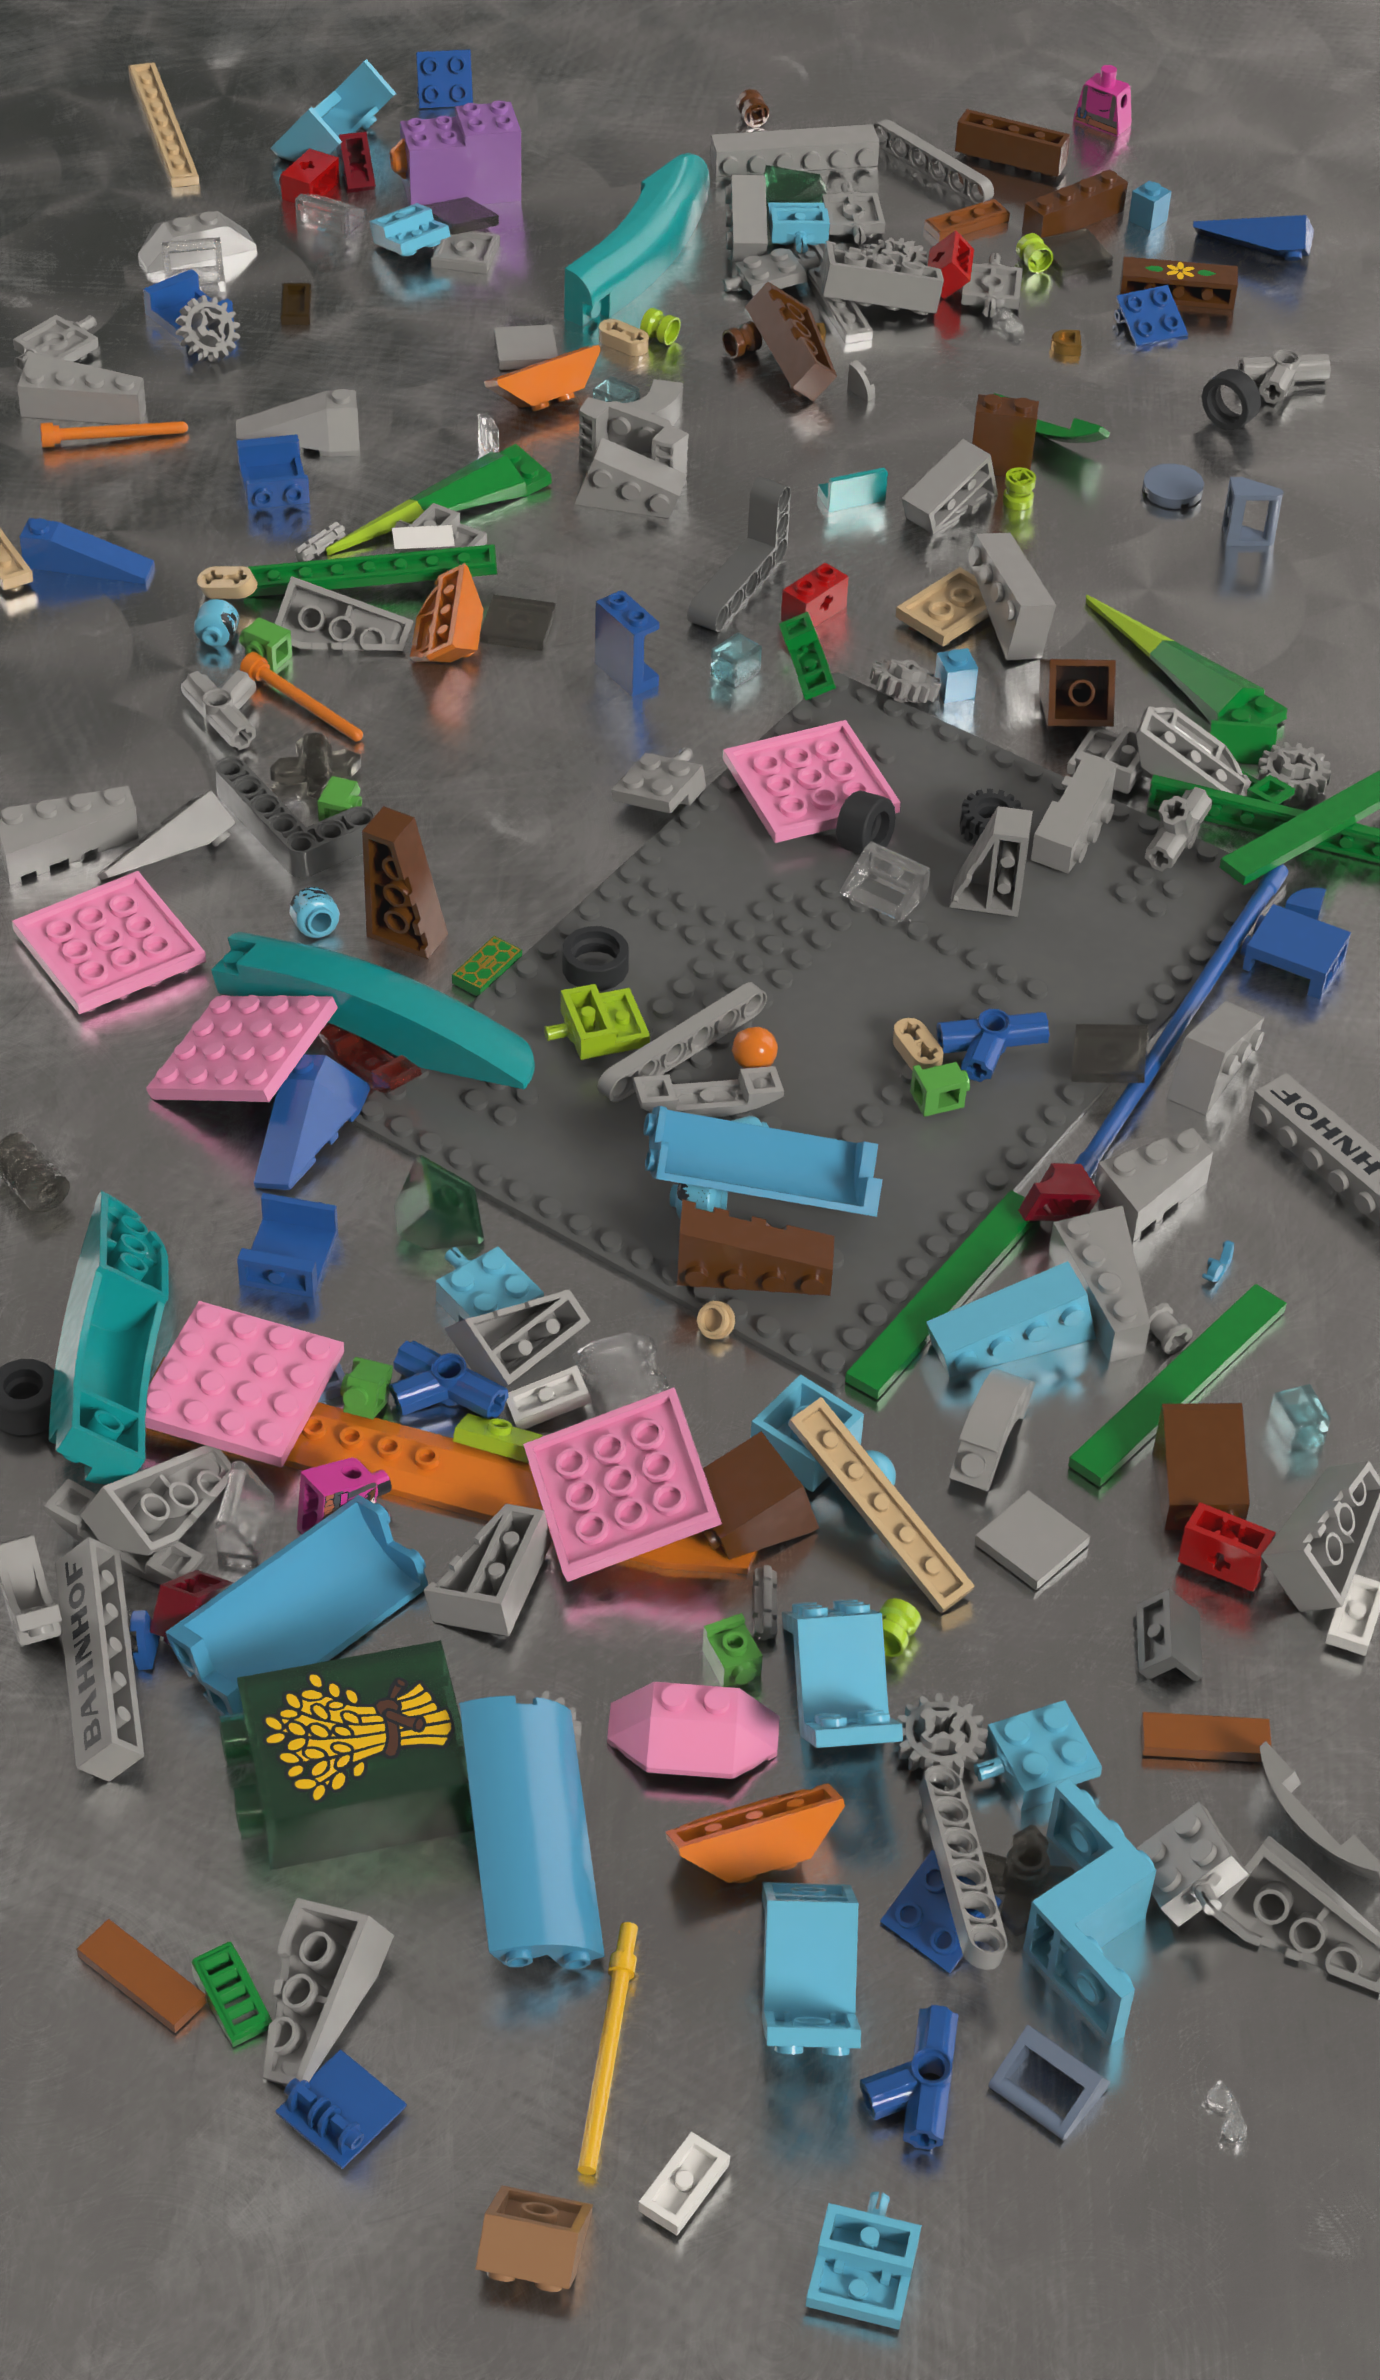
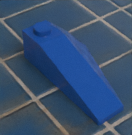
M1307 215L1193 221V228L1197 234L1274 256L1285 257L1287 261H1298L1302 259V256L1310 255L1314 229Z
M29 518L19 536L22 558L30 569L146 585L155 566L152 559L61 522L48 521L42 518Z
M304 1054L277 1091L254 1179L255 1188L291 1190L316 1162L315 1155L326 1143L332 1145L339 1137L337 1131L346 1121L353 1122L360 1114L370 1092L369 1084L327 1055Z

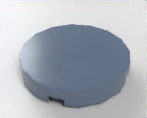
M1160 464L1152 467L1145 473L1142 489L1143 492L1148 494L1147 498L1151 502L1161 507L1178 509L1181 508L1182 504L1189 503V506H1192L1201 500L1204 481L1199 473L1187 466Z

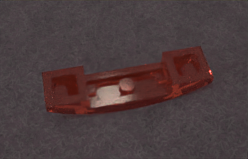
M330 1024L318 1034L322 1042L342 1066L367 1082L370 1088L382 1093L391 1092L422 1075L421 1068L403 1055L394 1059L374 1043L336 1025Z

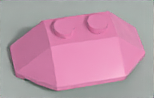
M652 1682L611 1703L607 1743L614 1749L617 1748L625 1757L648 1773L734 1779L755 1768L763 1761H769L777 1756L780 1716L740 1688Z

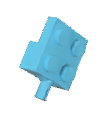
M768 202L767 215L772 243L780 245L796 243V251L801 253L802 247V252L805 253L808 251V245L826 244V241L829 240L830 222L828 210L825 208L824 203Z
M419 203L369 221L374 244L384 247L386 250L396 252L400 256L414 255L417 249L437 246L441 243V240L451 237L449 226L434 220L432 209Z
M453 1247L452 1251L449 1249L445 1254V1259L455 1270L436 1280V1301L456 1322L544 1297V1292L499 1247L472 1260H468L457 1247Z
M1065 1700L988 1724L986 1747L993 1759L974 1764V1772L980 1782L1002 1775L1021 1811L1053 1801L1055 1786L1070 1778L1074 1784L1100 1777L1102 1770L1101 1763Z
M872 2192L870 2194L867 2212L828 2203L805 2307L899 2330L922 2225L885 2217L888 2203L890 2202V2197L885 2193H882L879 2209H876L879 2192Z

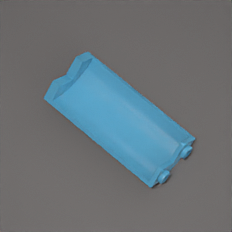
M664 1106L654 1107L652 1113H647L643 1133L649 1136V1149L645 1160V1171H650L654 1179L877 1217L883 1179L873 1178L878 1144L865 1141L859 1143L672 1111L667 1110V1107Z
M357 1495L165 1632L176 1657L189 1677L194 1674L196 1675L198 1681L206 1689L203 1696L224 1718L237 1728L282 1696L283 1692L290 1690L305 1679L307 1673L316 1671L423 1592L429 1585L424 1572L426 1568L424 1559L416 1550L408 1549L393 1540L389 1527L390 1516L381 1504L373 1503Z
M495 1696L461 1702L459 1705L489 1953L508 1967H524L531 1964L533 1958L548 1955L566 1969L585 1968L591 1964V1960L605 1957L571 1710L558 1702L535 1697L531 1704L516 1703L515 1696Z

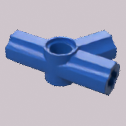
M988 1009L983 1011L977 1019L938 1022L936 1026L937 1042L942 1047L943 1054L967 1051L961 1065V1070L967 1072L969 1079L978 1082L991 1079L998 1060L1007 1047L1048 1043L1050 1035L1046 1012L1008 1015L999 1009Z
M406 1340L399 1347L397 1356L393 1361L394 1370L408 1377L389 1384L390 1394L400 1416L408 1415L439 1402L448 1406L460 1404L487 1419L491 1417L497 1418L504 1410V1405L508 1399V1389L468 1369L464 1358L454 1353L441 1355L416 1341L409 1342Z
M931 2005L928 2008L919 2010L912 2061L860 2079V2089L864 2104L869 2115L874 2120L906 2109L903 2141L910 2143L914 2148L931 2150L934 2147L943 2146L959 2018L957 2013L952 2012L945 2006ZM934 2073L941 2078L930 2081L924 2079L922 2075Z

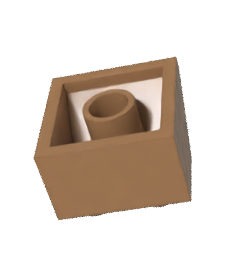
M502 2185L484 2215L475 2270L485 2271L488 2277L497 2281L510 2282L517 2278L534 2282L536 2288L544 2291L557 2292L562 2290V2288L569 2290L577 2274L593 2204Z

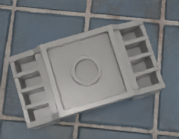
M590 397L586 398L579 410V462L589 467L601 438H604L687 474L688 433L672 426L667 419L621 402H606Z

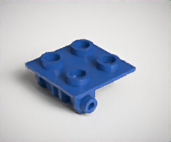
M470 49L416 52L419 108L455 107L473 103Z
M1168 285L1116 296L1119 309L1114 312L1117 322L1121 321L1127 324L1136 347L1188 336Z
M931 1850L880 1922L948 1973H951L963 1957L936 1854L934 1850ZM957 1876L965 1884L976 1885L973 1880L967 1877ZM995 1896L997 1906L999 1907L1003 1901ZM966 1909L974 1917L986 1918L984 1914L975 1909Z
M340 2049L313 2075L309 2082L307 2080L300 2082L297 2078L291 2080L284 2090L288 2099L275 2113L338 2167L343 2169L407 2107V2104Z

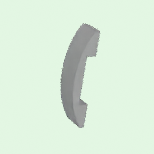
M775 1066L740 1069L739 1078L736 1080L672 1084L669 1074L633 1078V1085L640 1107L649 1112H652L654 1107L664 1106L667 1107V1110L716 1118L757 1109L784 1096V1089Z
M68 1478L44 1505V1511L80 1543L87 1537L99 1541L80 1516L97 1494ZM180 1541L148 1556L118 1550L120 1551L122 1569L160 1585L193 1572L204 1558V1555Z
M1265 1741L1260 1746L1265 1773L1275 1795L1294 1826L1317 1850L1339 1866L1364 1878L1380 1882V1861L1354 1834L1340 1845L1291 1793L1301 1784L1295 1771Z

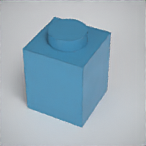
M1148 181L1133 190L1128 221L1148 231H1152L1165 223L1168 219L1172 191L1152 181Z
M954 649L937 653L935 677L940 679L941 687L939 694L944 704L975 699L978 666L969 649Z

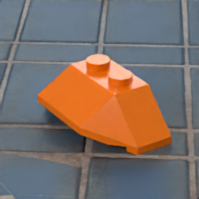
M599 345L585 346L484 381L487 389L520 408L531 407L532 411L544 409L550 406L548 401L556 398L558 402L572 399L575 397V391L585 388L601 349Z
M464 563L438 576L434 583L435 589L427 596L416 617L410 658L413 662L451 663L462 657H469L478 650L484 609L469 567Z
M829 1783L810 1790L801 1789L776 1795L693 1820L681 1825L679 1828L665 1831L666 1839L681 1857L725 1882L746 1883L755 1879L758 1874L772 1870H789L794 1868L798 1862L811 1859L844 1809V1798Z

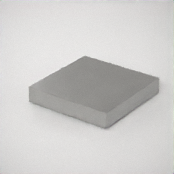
M449 228L451 237L441 240V243L436 246L431 258V267L488 274L500 245V235Z
M553 325L494 327L499 370L522 369L558 356Z
M1028 1490L976 1534L974 1544L1037 1590L1089 1545L1090 1535Z

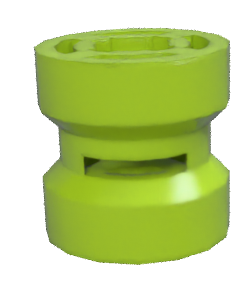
M1035 233L1026 234L1018 241L1016 253L1031 272H1043L1051 265L1053 253L1044 244L1039 235Z
M653 307L644 314L640 329L647 332L650 339L656 337L660 343L668 346L676 340L681 322L679 318L673 315L665 316L661 310Z
M1021 467L1012 468L1007 471L1005 478L1007 488L1004 490L1003 503L1007 508L1022 511L1029 509L1033 505L1034 493L1032 490L1035 488L1036 475L1033 471Z
M890 1598L884 1602L879 1611L882 1613L885 1656L899 1657L908 1645V1636L913 1635L921 1623V1616L910 1603L902 1599Z

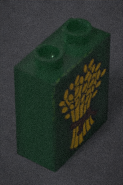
M441 1640L237 1678L240 1712L218 1716L222 1748L227 1768L246 1764L250 1766L253 1784L232 1788L237 1825L241 1840L264 1836L270 1870L475 1831L462 1722Z

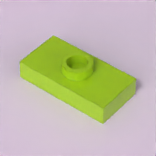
M468 1413L455 1427L453 1442L528 1463L523 1444L541 1438L543 1435L514 1427L509 1421L495 1418L490 1420Z

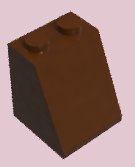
M978 394L972 444L991 455L994 476L1006 477L1008 470L1017 467L1031 470L1039 401L1028 398L1000 397L995 394Z
M1040 659L1039 694L1047 726L1114 727L1116 660Z
M1242 1403L1162 1404L1152 1457L1164 1530L1184 1531L1199 1502L1246 1520L1250 1500Z
M762 1431L703 1468L722 1524L702 1531V1534L713 1550L720 1547L729 1560L811 1533L819 1528L804 1486Z

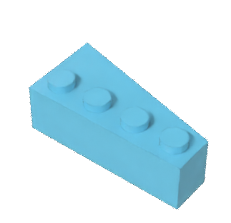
M1068 1261L926 1321L931 1343L949 1377L1096 1339L1088 1295Z

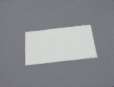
M452 525L392 528L394 549L455 546Z

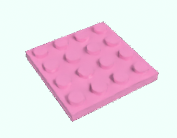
M846 720L723 749V761L774 843L835 829L840 809L845 800L853 792L860 790L890 799L895 807V813L900 812L901 802Z
M139 871L12 921L13 930L78 1014H82L206 962V954L203 948Z
M314 995L216 996L198 1021L192 1025L191 1030L182 1042L176 1046L165 1064L157 1071L155 1077L146 1087V1090L152 1100L270 1102L337 1010L336 1002L333 996Z
M198 1301L148 1386L145 1427L282 1468L344 1354V1342Z
M675 1387L523 1444L541 1504L545 1511L559 1563L567 1582L722 1524Z

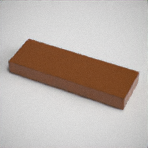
M992 199L926 219L924 229L940 242L955 230L962 236L1008 222L1010 212L997 200Z
M1142 1712L1141 1735L1142 1755L1262 1762L1260 1746L1266 1741L1272 1747L1270 1719Z
M110 1919L105 1921L76 1948L78 1957L174 2033L207 2003L205 1993Z

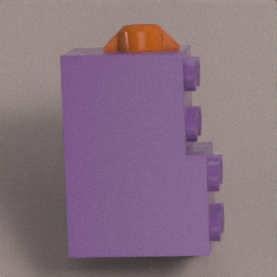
M498 100L487 104L467 103L464 106H455V117L439 116L432 119L412 118L409 121H400L401 140L390 150V163L392 170L402 177V184L409 206L419 203L431 209L521 201V129L511 101Z

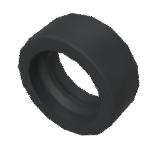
M1228 369L1222 371L1210 379L1203 387L1201 398L1204 411L1215 425L1224 430L1233 431L1239 429L1259 413L1261 398L1257 385L1249 375L1240 370ZM1221 385L1231 388L1238 395L1242 406L1241 414H1236L1225 405L1221 397Z
M602 926L580 928L568 935L562 944V973L567 981L576 987L596 984L598 991H604L616 987L624 981L628 974L629 946L623 935L613 929ZM588 952H601L615 959L602 965H590L582 963L576 958Z

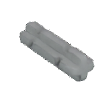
M333 522L297 546L294 550L296 554L295 559L304 562L311 561L326 551L328 546L345 537L344 526L338 522Z
M764 1565L762 1568H756L753 1571V1585H755L753 1587V1617H755L753 1619V1634L758 1636V1639L761 1641L775 1638L777 1635V1589H775L777 1587V1572L772 1570V1567L769 1565Z

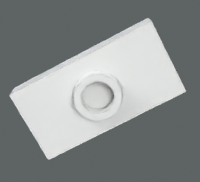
M576 1365L509 1392L506 1402L516 1427L525 1430L592 1403V1400Z
M1357 1574L1354 1575L1343 1606L1335 1610L1326 1638V1644L1366 1656L1380 1613L1379 1581Z
M691 2131L639 2200L638 2211L677 2236L730 2165V2155Z

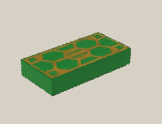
M493 936L452 974V984L478 997L522 957V949Z

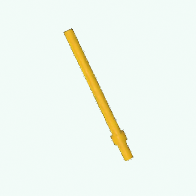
M624 1922L620 1925L617 1948L610 1956L608 1974L611 1976L577 2168L578 2172L584 2175L596 2173L628 1983L635 1975L637 1958L634 1955L638 1926L631 1922Z

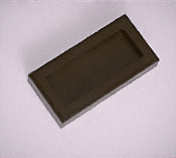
M282 283L281 325H310L311 283Z

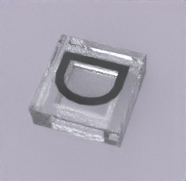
M489 413L479 414L478 440L486 454L489 452L499 453V429Z

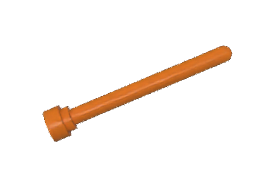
M184 421L59 428V425H53V422L40 423L42 448L55 447V444H61V440L183 434L188 430V425Z
M251 652L244 657L240 665V671L248 673L253 681H265L355 742L362 740L363 732L359 728L270 670L267 659L256 652Z

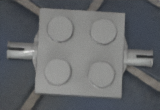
M844 182L841 185L842 193L822 194V203H824L825 208L828 210L830 222L829 235L846 236L853 234L855 243L859 244L860 239V243L863 244L866 241L865 235L885 233L886 223L878 193L854 192L852 183L848 182L847 187V183Z
M783 248L775 249L771 254L763 256H749L744 261L735 263L738 276L724 279L723 285L726 292L743 288L749 290L751 295L755 296L767 282L772 283L779 289L807 282L806 270L820 267L817 255L798 259L790 249Z
M995 253L990 254L989 263H973L971 280L963 286L961 304L972 307L984 306L983 314L988 317V311H990V317H993L996 313V308L1001 310H1019L1023 268L1008 267L1000 264L1001 256L996 253V259H994Z
M54 315L14 338V350L22 354L14 359L17 368L23 369L29 352L72 362L84 357L99 347L98 337L87 332L91 328L96 327L97 322L95 318L88 315L79 322H73Z

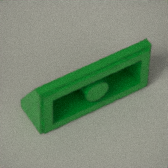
M1211 720L1209 733L1227 746L1238 763L1258 765L1265 750L1271 752L1272 745H1276L1277 725Z

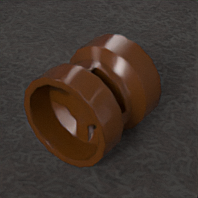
M748 89L738 96L736 106L745 123L750 127L764 125L770 116V110L761 94L757 90Z
M749 321L740 325L739 329L733 327L723 331L722 344L727 355L735 359L744 355L745 351L751 353L761 349L762 335L755 323Z

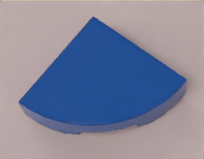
M1305 888L1296 891L1288 898L1285 908L1318 920L1326 889Z
M147 1610L133 1611L130 1619L129 1631H136L138 1650L132 1652V1657L138 1670L153 1669L160 1640L159 1635L150 1633L152 1619Z

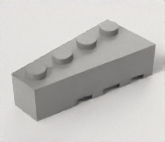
M29 352L17 385L21 417L124 425L141 424L146 411L143 378Z
M1011 533L976 534L973 547H970L968 552V560L1006 660L1041 659L1056 608L1054 600Z
M1123 1206L1053 1222L1049 1255L1055 1266L1068 1261L1088 1295L1095 1337L1109 1363L1145 1354L1150 1319Z

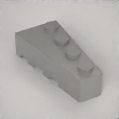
M826 241L820 268L823 297H827L835 302H842L844 300L855 301L862 306L882 305L889 310L909 309L921 315H926L928 312L937 314L944 283L941 269L906 260L899 265L896 264L895 260L886 255L878 254V256L871 258L862 254L861 249L850 247L849 252L835 249L836 243Z
M128 785L0 809V855L10 886L21 882V876L35 872L38 876L49 872V866L64 860H67L70 864L81 860L84 853L94 850L100 853L139 838L136 806Z
M1369 1461L1327 1467L1261 1555L1299 1612L1343 1606L1380 1510V1477Z

